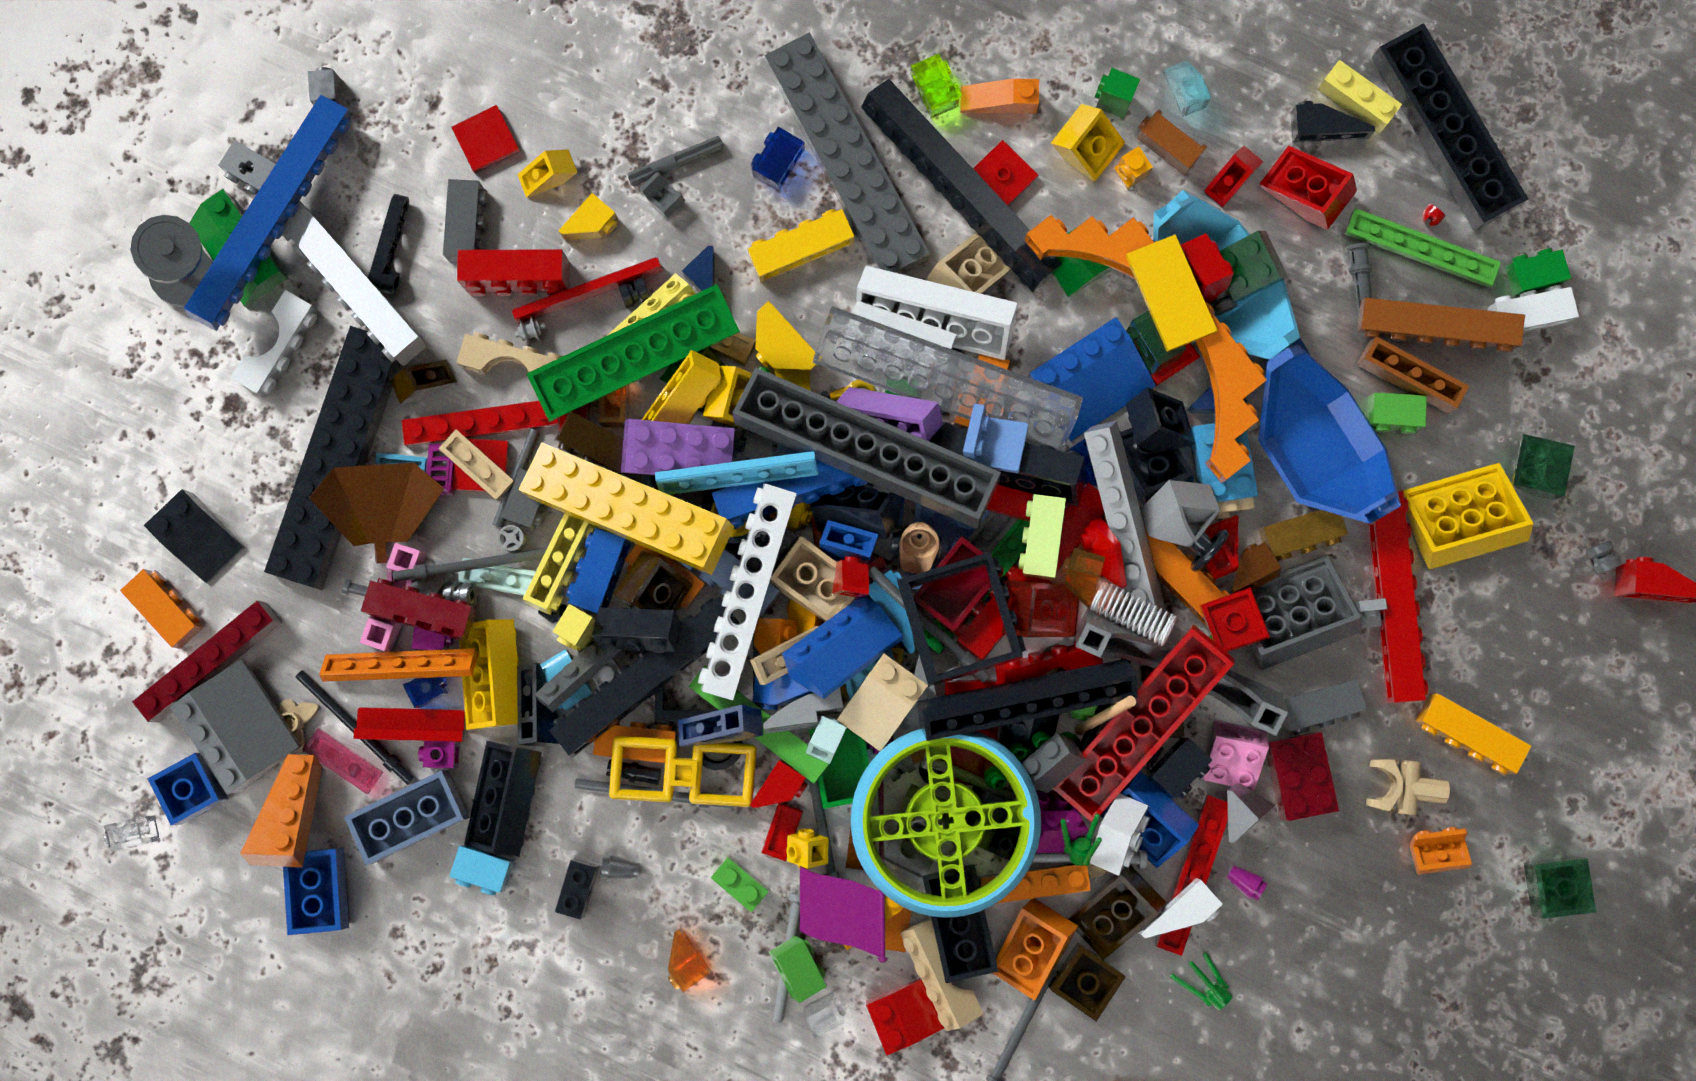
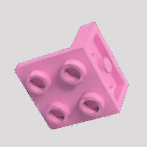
M1214 720L1212 727L1213 745L1209 755L1212 759L1209 764L1211 769L1203 779L1228 786L1242 784L1254 791L1269 748L1267 732Z

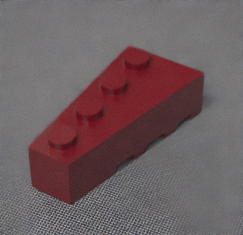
M378 578L377 582L369 581L361 607L362 613L467 642L476 613L471 603L457 599L455 602L445 600V596L432 592L429 595L419 593L420 589L404 585L403 589L394 587V582Z

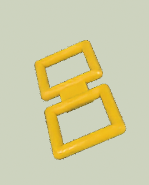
M616 736L613 739L609 796L611 799L671 802L673 800L674 786L690 787L689 801L692 804L749 807L753 801L757 748L753 744L725 742L693 746L692 758H676L677 742L674 739ZM623 747L666 750L663 791L620 789ZM703 752L746 754L743 796L700 794Z

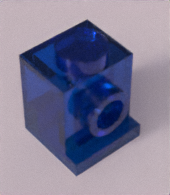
M445 677L415 678L403 684L414 708H422L448 694L445 688L448 686ZM424 683L430 685V690L426 693L422 690Z

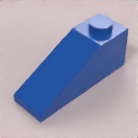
M785 674L766 685H760L757 676H755L752 702L762 703V709L777 710L778 705L787 706L813 692L792 680L789 674Z

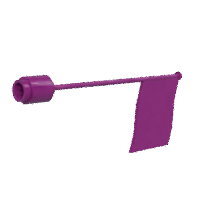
M894 734L891 736V738L886 743L884 748L894 741ZM867 742V749L873 750V755H877L880 751ZM883 781L878 789L879 815H884ZM879 841V855L883 862L884 841ZM800 866V931L822 941L856 947L878 956V961L885 963L888 960V957H885V894L880 890H875L852 880L820 875Z

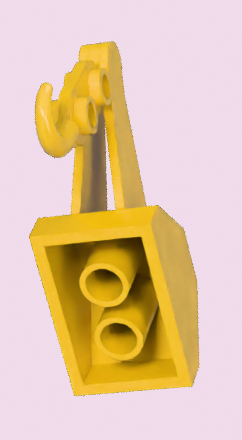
M768 300L757 311L755 349L758 353L756 357L765 367L770 364L774 368L777 377L810 390V370L822 358ZM857 379L848 386L833 390L829 394L831 400L836 402L849 387L865 388L870 391H876L870 381Z

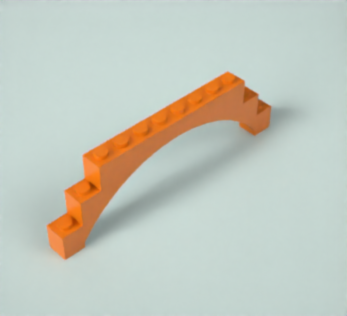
M1052 214L1030 230L1024 240L1040 260L1045 256L1089 260L1111 267L1133 279L1135 277L1126 259V254L1155 243L1148 235L1147 227L1141 221L1137 222L1134 217L1111 235L1107 234L1108 230L1104 223L1100 220L1096 221L1093 216L1067 234V228L1060 219H1055ZM1205 302L1218 330L1216 333L1195 341L1210 376L1215 405L1214 442L1211 457L1205 464L1217 479L1223 483L1251 461L1248 457L1250 455L1248 449L1242 443H1237L1235 439L1259 421L1256 417L1257 412L1250 403H1245L1243 399L1260 387L1267 379L1264 377L1265 372L1257 363L1253 364L1247 356L1248 351L1241 343L1235 342L1231 337L1232 333L1229 327L1217 320L1214 316V309L1209 303Z

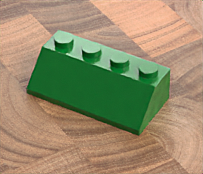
M224 189L203 201L189 222L198 233L202 245L213 261L244 214L234 198ZM271 253L265 261L262 260L258 265V272L254 280L248 282L244 287V294L240 300L244 307L288 279Z

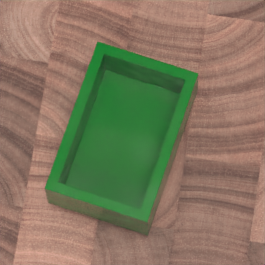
M847 727L831 763L818 779L823 809L852 804L857 785L869 765L865 740ZM816 728L809 729L810 740Z

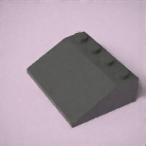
M1327 555L1280 572V577L1252 591L1270 636L1269 639L1250 645L1262 670L1361 633V616Z
M244 659L190 691L170 707L227 795L244 790L284 760L288 754H292L301 747Z

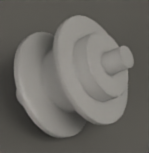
M532 316L530 317V322L526 324L519 320L520 326H517L519 332L514 333L516 338L521 337L522 341L526 340L528 345L530 344V338L533 337L541 341V329L546 328L544 323L539 325L538 320L534 321Z

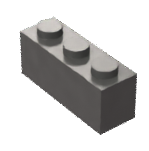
M448 179L443 255L448 261H457L458 250L484 249L483 239H480L481 230L485 229V215L482 214V207L487 203V190L484 189L478 180Z
M1358 679L1285 698L1288 714L1283 722L1285 732L1293 731L1294 735L1310 731L1308 726L1318 724L1319 728L1335 724L1334 719L1344 717V720L1347 721L1360 717L1359 712L1365 711L1367 708Z

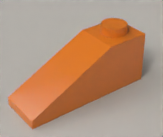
M1013 78L961 86L960 113L1036 114L1039 105V79Z

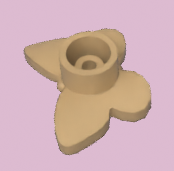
M286 699L280 703L279 713L301 745L296 751L302 753L305 750V737L302 729L304 724L315 716L320 706L314 703H300L297 705L293 700Z

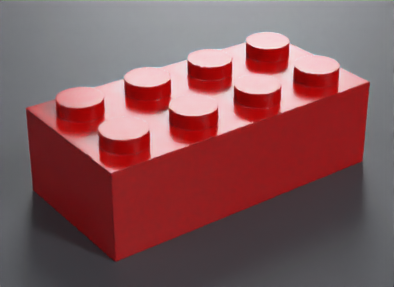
M562 249L458 250L457 281L467 293L477 297L485 296L486 293H496L497 296H511V293H521L523 296H536L537 292H547V295L550 296L570 289V262Z

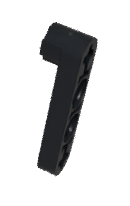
M394 194L391 198L368 276L369 280L379 291L395 295L396 291H398L400 273L391 271V267L409 209V197Z

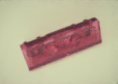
M321 728L316 729L303 748V751L309 755H314L319 762L366 794L371 792L384 773Z

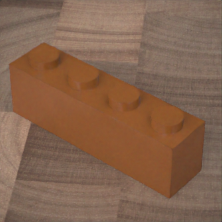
M1377 336L1367 343L1356 364L1412 395L1427 396V403L1447 414L1458 409L1469 388V385Z

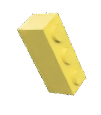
M1341 60L1336 63L1317 89L1357 119L1375 126V131L1378 134L1381 133L1402 106L1400 102Z
M569 604L552 632L559 635L557 641L580 652L582 648L585 649L595 641L592 637L596 618Z

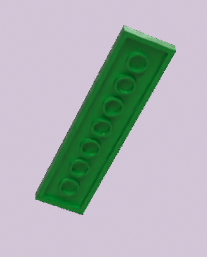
M718 284L532 370L526 373L549 422L686 358L691 350L699 352L739 333L740 330Z

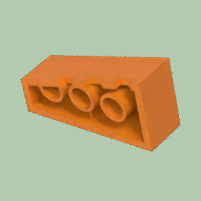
M287 755L240 852V855L249 865L303 867L323 768L314 755Z

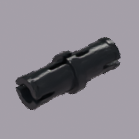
M609 759L606 776L611 774L612 759ZM622 762L621 778L628 779L632 783L639 781L659 785L662 769L639 765V762Z

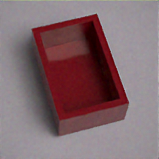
M961 536L936 568L984 553ZM984 566L924 584L913 598L915 605L955 636L992 587ZM1001 567L1002 573H1001V574H998L999 579L1001 578V576H1002L1003 573H1004V568H1002V567Z
M1322 732L1268 741L1269 748L1266 757L1280 820L1292 821L1338 812L1339 807Z

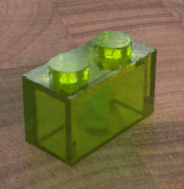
M939 53L911 65L910 75L931 119L959 107V100L962 97L958 84L951 81L949 76L951 70L946 60L942 61Z

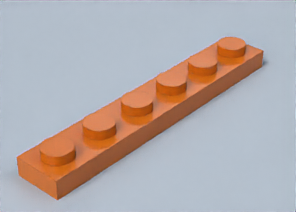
M475 648L325 655L319 676L322 682L473 676L478 654Z

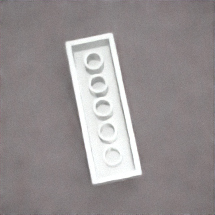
M865 266L856 294V303L860 301L956 333L953 344L954 348L1002 360L1006 358L1013 336L1018 304L1016 302Z

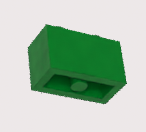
M1111 68L1108 76L1103 74L1094 98L1099 100L1096 108L1124 119L1140 79Z
M1552 248L1538 251L1537 256L1529 258L1527 254L1512 258V263L1505 267L1513 297L1527 291H1539L1552 286L1562 285L1572 279L1563 249L1553 251Z

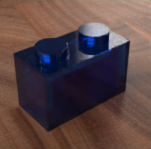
M778 126L774 133L770 132L764 141L765 148L761 154L757 153L754 156L750 166L752 167L753 177L779 192L803 154L805 143Z

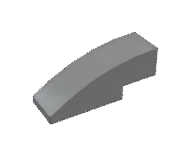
M840 687L825 699L812 693L788 704L763 723L764 734L817 727V716L842 713L843 704Z

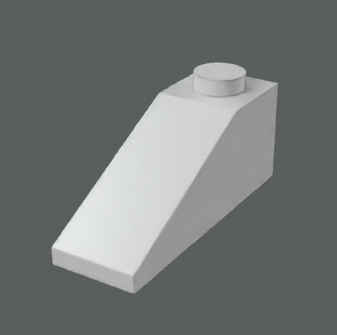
M1196 878L1171 900L1155 919L1138 933L1142 937L1148 938L1200 924L1205 920L1210 922L1220 913L1218 908L1223 904L1202 880Z

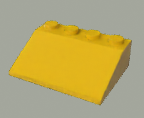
M1500 463L1402 490L1404 497L1408 500L1407 516L1418 549L1429 570L1529 541L1534 523Z

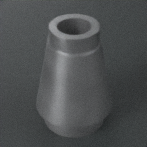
M612 855L603 857L600 878L607 879V882L638 879L640 863Z

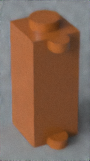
M1159 109L1151 118L1146 116L1140 123L1138 129L1141 131L1137 139L1185 176L1201 157L1207 146L1204 144L1200 146L1163 117V112Z

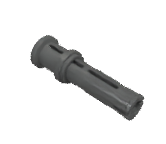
M1357 243L1346 246L1351 267L1348 269L1349 273L1353 275L1358 320L1361 301L1364 298H1373L1370 284V272H1372L1373 267L1369 264V243Z

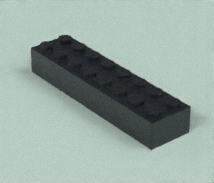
M1423 23L1380 46L1371 57L1395 99L1402 104L1401 109L1472 229L1476 231L1517 209L1529 198L1425 24Z

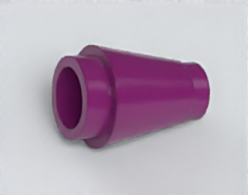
M1235 865L1226 877L1249 900L1252 898L1258 901L1268 885L1267 882L1263 881L1264 877L1240 867L1238 868Z

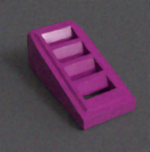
M429 444L426 473L435 481H446L445 486H442L445 489L440 496H454V490L452 489L454 462L447 456H435V451H441L438 448L442 444ZM435 462H447V466H435ZM435 471H446V476H434Z

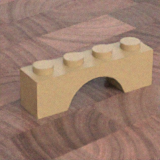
M474 332L473 336L465 334L456 363L463 369L486 375L491 368L502 362H518L524 365L528 372L562 356L550 352L545 356L538 354V350L529 346H523V349L513 347L514 343L499 339L498 342L488 340L489 336Z
M931 917L900 932L903 938V945L910 953L915 964V970L921 977L926 987L927 996L933 1002L938 1013V1019L946 1031L962 1028L984 1014L972 989H961L951 982L945 983Z

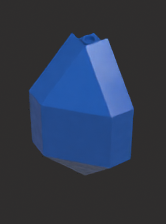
M1299 345L1288 347L1267 362V380L1264 386L1258 441L1296 502L1369 524L1399 508L1401 504L1388 450L1349 389Z

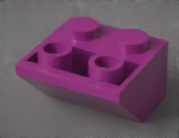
M1036 791L1041 811V831L1036 853L1064 852L1065 843L1061 828L1062 819L1066 820L1070 843L1077 838H1085L1089 830L1076 808L1056 791H1049L1048 793Z

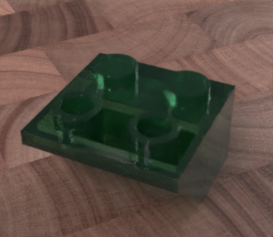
M1522 434L1512 486L1528 495L1550 500L1565 497L1575 446Z

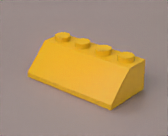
M514 619L474 622L467 642L459 640L460 649L475 648L478 654L473 676H462L466 730L517 725V666L519 658L516 649Z

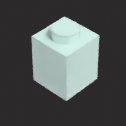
M822 716L805 753L830 764L846 727L834 718Z

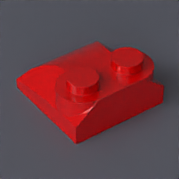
M1101 517L1091 520L1088 527L1083 528V534L1080 535L1082 547L1086 550V556L1083 557V561L1087 571H1092L1094 575L1101 574L1120 588L1127 587L1119 540Z

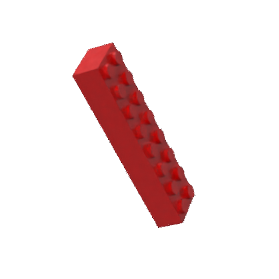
M1193 624L1137 688L1138 698H1135L1136 704L1111 718L1082 750L1086 761L1053 789L1092 822L1095 814L1101 815L1234 665L1235 659Z

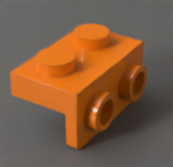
M1449 827L1440 832L1431 833L1430 830H1424L1416 833L1409 847L1417 875L1470 868L1472 861L1465 841L1468 835L1466 828L1457 829V827Z

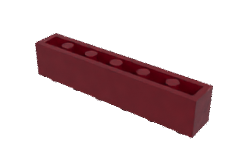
M255 601L134 699L132 703L147 722H161L173 712L170 708L173 704L190 691L221 673L283 622L266 602Z

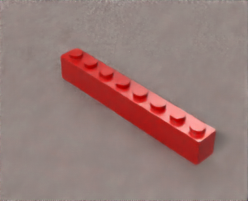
M1089 482L1083 489L1078 507L1069 505L1068 508L1065 507L1057 571L1081 544L1080 535L1083 534V528L1088 527L1091 520L1102 518L1105 515L1099 490ZM1014 564L1005 575L1008 578L1005 583L1010 595V599L1006 600L1009 610L1014 609L1018 620L1050 580L1023 576V569H1019V566ZM993 590L989 594L991 600L986 605L981 603L972 614L975 619L970 625L964 623L955 634L958 637L956 643L965 652L969 651L976 658V662L983 661L1006 634Z
M1398 491L1401 504L1399 508L1371 524L1368 523L1376 599L1386 598L1387 609L1380 611L1382 625L1379 627L1387 703L1426 700L1425 695L1428 694V683L1423 678V669L1426 664L1425 656L1420 650L1423 634L1417 622L1420 607L1418 601H1415L1414 590L1417 589L1416 576L1412 575L1411 564L1414 563V553L1412 549H1409L1408 538L1411 537V526L1406 521L1408 500L1404 497L1403 491Z

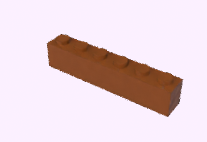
M1364 298L1360 303L1357 332L1364 333V337L1368 338L1376 336L1380 338V335H1390V339L1395 341H1406L1408 337L1417 338V343L1432 344L1433 340L1443 341L1444 346L1458 347L1460 343L1470 344L1471 349L1484 350L1486 346L1497 347L1496 351L1513 352V349L1522 346L1525 314Z

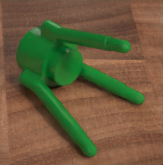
M1098 813L1094 816L1087 837L1077 838L1072 843H1070L1066 820H1061L1065 843L1064 853L1069 854L1070 861L1075 865L1089 866L1092 856L1102 842V838L1098 837L1093 845H1091L1100 818Z
M1206 952L1203 953V957L1217 982H1211L1193 961H1189V966L1206 984L1207 987L1204 992L1207 995H1204L1175 974L1170 976L1179 985L1200 998L1208 1007L1213 1005L1217 1010H1220L1233 997L1227 990L1229 985L1223 980Z

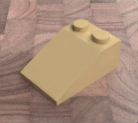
M976 232L942 258L933 268L927 279L931 282L986 295L1012 270L1004 264L1003 260L992 248L987 246L983 238Z
M802 536L794 541L772 571L769 581L771 585L785 596L825 622L851 604L855 598L832 594L837 562Z
M883 654L837 720L881 751L928 685L886 654Z

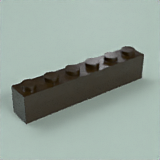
M573 412L568 413L554 441L559 443V449L571 455L575 451L583 455V460L595 465L598 463L612 472L659 490L653 475L621 473L623 439ZM709 490L671 494V496L700 507Z

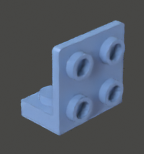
M974 404L963 449L964 457L994 470L1018 473L1028 433V423L990 418V416L986 415L985 405Z

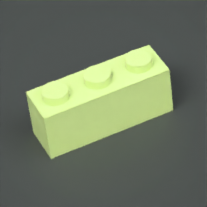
M1034 494L1033 501H1028L1026 517H1031L1030 526L1024 527L1022 543H1027L1026 554L1021 553L1019 560V569H1023V576L1055 581L1066 498Z

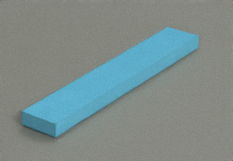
M812 451L655 472V480L659 491L671 495L819 475L815 452Z

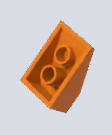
M1035 898L1031 899L1022 907L996 958L998 972L993 974L1035 1001L1066 951L1078 925Z

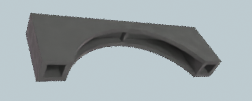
M1087 607L1076 631V647L1100 658L1114 657L1127 659L1155 668L1175 645L1169 642H1165L1163 646L1158 645V642L1154 643V637L1151 640L1148 639L1149 634L1143 638V632L1138 635V629L1132 632V627L1127 629V624L1125 626H1121V622L1116 624V619L1111 621L1110 617L1105 618V614L1100 616L1099 611L1095 613L1090 610V607ZM1228 670L1208 693L1233 709L1251 725L1277 736L1288 714L1283 693L1232 670Z

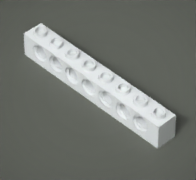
M763 484V488L758 487L753 500V503L757 504L755 514L750 513L745 526V529H749L747 540H741L737 553L741 555L739 566L734 565L729 579L734 581L731 592L726 590L721 606L726 607L723 617L718 616L714 627V632L718 633L715 643L710 642L706 653V658H710L707 669L702 668L698 683L702 684L701 690L703 692L730 700L734 699L796 493L768 484ZM769 505L773 506L777 511L776 518L772 521H766L762 516L763 509ZM761 531L766 532L769 536L767 545L763 547L757 546L754 542L755 535ZM752 557H757L761 561V567L757 572H749L747 570L746 563ZM744 583H749L753 587V593L748 598H742L738 593L739 587ZM736 609H741L745 612V619L739 624L733 623L730 618L731 613ZM727 635L737 637L738 642L733 649H726L722 644L723 639ZM719 661H726L730 665L729 671L724 675H719L715 672V665Z

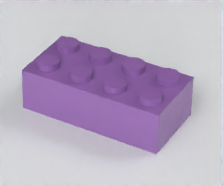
M627 419L625 420L621 473L655 476V472L732 462L735 428Z

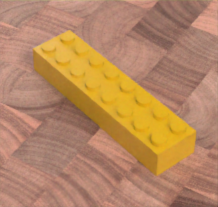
M541 443L519 488V491L530 499L710 575L713 574L734 529V526L722 516L544 443Z

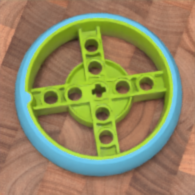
M918 729L897 738L882 749L870 762L857 785L853 798L851 833L857 857L864 871L875 886L888 898L908 910L923 915L959 917L993 906L1006 897L1021 882L1034 860L1040 839L1041 811L1038 796L1029 774L1015 755L1004 745L978 731L926 741L922 729ZM950 746L976 752L991 761L1000 769L1011 784L1017 801L982 804L973 790L962 783L954 781ZM925 749L929 784L915 793L908 804L906 812L872 816V807L876 793L886 775L901 760ZM940 758L947 762L948 767L944 774L933 772L932 763L934 760ZM939 786H946L950 789L951 794L947 801L943 802L936 799L935 790ZM999 807L1007 811V819L1002 823H997L992 818L993 811ZM971 810H975L980 814V822L974 826L968 825L965 821L966 813ZM944 813H948V817H953L954 819L952 823H949V828L947 829L943 828V824H938V819H941ZM921 816L926 820L927 825L923 831H915L911 827V820L914 817ZM888 819H894L899 823L900 828L896 834H888L884 830V823ZM1020 826L1015 851L1005 868L985 886L966 893L962 858L971 854L978 847L983 839L985 830ZM909 838L913 846L921 854L929 859L938 861L942 896H934L917 891L900 881L881 859L874 841ZM945 841H952L957 846L956 852L951 856H946L941 852V845ZM954 868L958 870L960 874L958 881L948 883L944 879V873L947 869Z

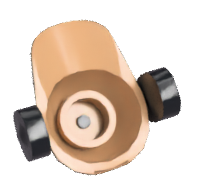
M915 522L897 533L893 532L890 541V552L897 553L899 547L900 567L903 571L918 574L930 570L937 552L938 558L941 560L948 553V540H943L932 526L924 522Z

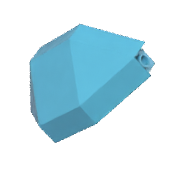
M1185 190L1176 195L1166 206L1154 211V242L1176 235L1181 245L1206 233L1210 240L1217 244L1220 251L1250 235L1239 220ZM1285 280L1243 301H1237L1238 306L1216 316L1220 323L1223 322L1229 327L1232 333L1231 337L1235 342L1241 343L1250 355L1272 359L1300 338Z

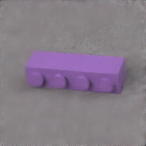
M849 387L836 401L927 441L943 425L939 403L934 401Z

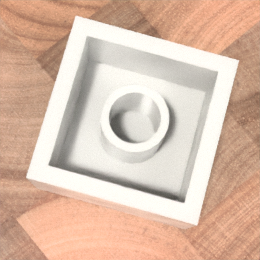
M1120 793L1117 795L1101 822L1097 838L1101 837L1102 842L1092 856L1091 864L1118 876L1124 866L1129 868L1135 854L1132 851L1137 852L1143 840L1140 832L1143 833L1149 821V817L1145 816L1148 805Z

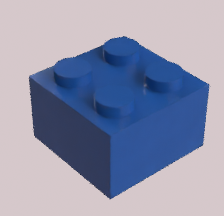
M193 753L147 778L171 826L182 825L229 799L200 753Z

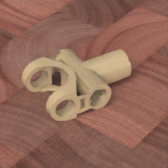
M1399 759L1370 760V767L1378 768V770L1385 772L1389 776L1391 787L1390 791L1381 798H1376V800L1366 798V806L1394 813L1395 807L1393 805L1397 801L1396 813L1416 815L1418 801L1439 804L1447 803L1450 794L1449 781L1420 777L1421 762L1401 760L1399 771L1397 767Z

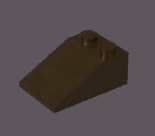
M1132 865L1129 868L1124 866L1119 876L1113 875L1068 920L1078 925L1076 932L1104 960L1161 913L1166 901Z

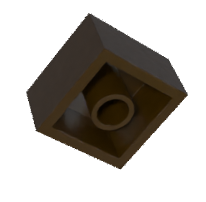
M1077 942L1059 969L1058 974L1051 981L1049 989L1097 1022L1126 976Z

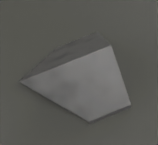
M1242 784L1232 786L1227 790L1229 842H1236L1276 805Z

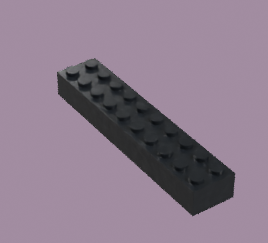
M353 326L349 327L264 570L265 573L319 590L323 589L342 533L309 497L332 468L366 465L393 388L390 380L397 375L400 363L397 360L391 362L382 352L385 347L381 342L376 344L367 335L368 331Z

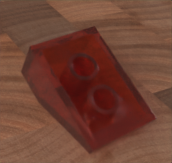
M1007 580L1010 599L1006 600L1009 610L1014 609L1018 625H1015L1014 628L1017 636L1022 635V637L1027 638L1076 637L1081 584ZM1002 626V633L1006 634L1004 626Z

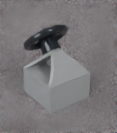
M1168 480L1140 509L1148 536L1187 546L1197 554L1191 564L1193 572L1201 570L1217 554L1229 535L1228 531L1224 529L1215 534L1211 539L1204 533L1220 512L1212 488L1208 484Z

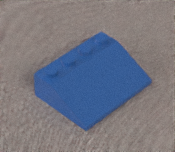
M1117 317L1030 372L1027 378L1070 441H1073L1084 434L1090 427L1099 424L1124 408L1126 403L1145 388L1153 389L1156 387L1131 337Z

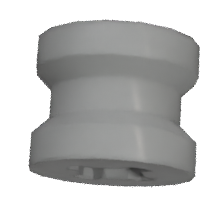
M508 525L500 530L498 542L503 549L516 553L525 548L527 536L519 527Z

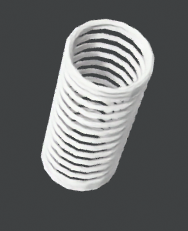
M1107 580L1104 581L1092 602L1090 610L1095 613L1099 611L1100 616L1105 613V618L1110 617L1111 621L1116 619V624L1121 622V626L1127 624V629L1132 627V632L1138 629V635L1143 632V638L1149 634V640L1154 637V643L1158 642V645L1163 646L1176 623L1177 615H1170L1165 627L1158 636L1168 614V611H1166L1152 634L1163 609L1160 608L1155 620L1147 631L1153 614L1157 609V605L1154 606L1148 620L1141 629L1152 603H1149L1136 626L1139 615L1146 604V600H1144L1137 615L1130 624L1132 616L1141 600L1139 597L1130 615L1124 622L1135 598L1134 594L1119 619L1123 606L1130 595V592H1127L1119 610L1113 617L1125 591L1124 589L1121 590L1115 605L1108 614L1119 586L1116 587L1108 605L1102 612L1104 604L1114 584L1110 585V582H1107Z

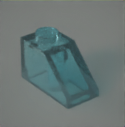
M1188 61L1163 70L1182 117L1207 107L1211 99L1210 93L1202 75Z

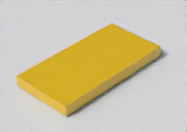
M1176 235L1126 254V259L1167 352L1218 331Z

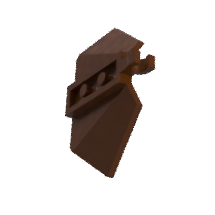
M414 462L370 464L332 468L309 499L353 546L374 544L375 562L378 564L387 563L385 543L408 542L445 488Z

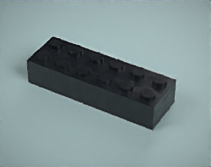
M943 421V425L929 442L964 456L963 449L968 427L963 429ZM1026 441L1019 472L999 471L1001 474L998 485L1036 495L1066 498V504L1078 507L1087 479L1085 456H1081L1075 451L1063 452L1055 450V448L1049 445L1037 446Z

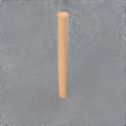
M1128 696L1076 725L1074 728L1075 733L1082 735L1133 707L1136 704V699L1133 696Z

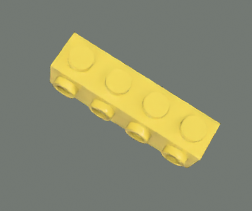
M675 273L609 334L696 293L686 281Z
M564 513L523 597L527 605L549 615L552 614L553 609L558 610L563 600L561 593L564 587H568L573 580L574 572L572 570L576 562L578 563L579 559L585 555L586 549H584L586 539L589 533H594L597 526Z

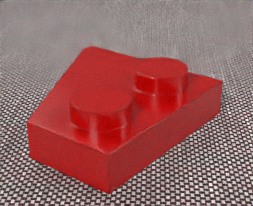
M1238 515L1209 525L1204 531L1209 536V539L1223 529L1229 533L1224 545L1206 564L1213 580L1236 572L1239 567Z

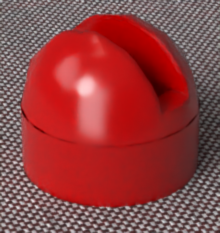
M1429 204L1422 213L1423 222L1429 219L1431 222L1428 226L1433 227L1441 223L1446 217L1439 208L1432 204Z

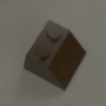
M642 550L613 595L632 609L675 610L676 612L693 584L661 558Z

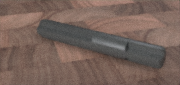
M715 136L633 170L627 174L632 186H636L649 180L656 172L664 175L718 152L724 148L721 138Z

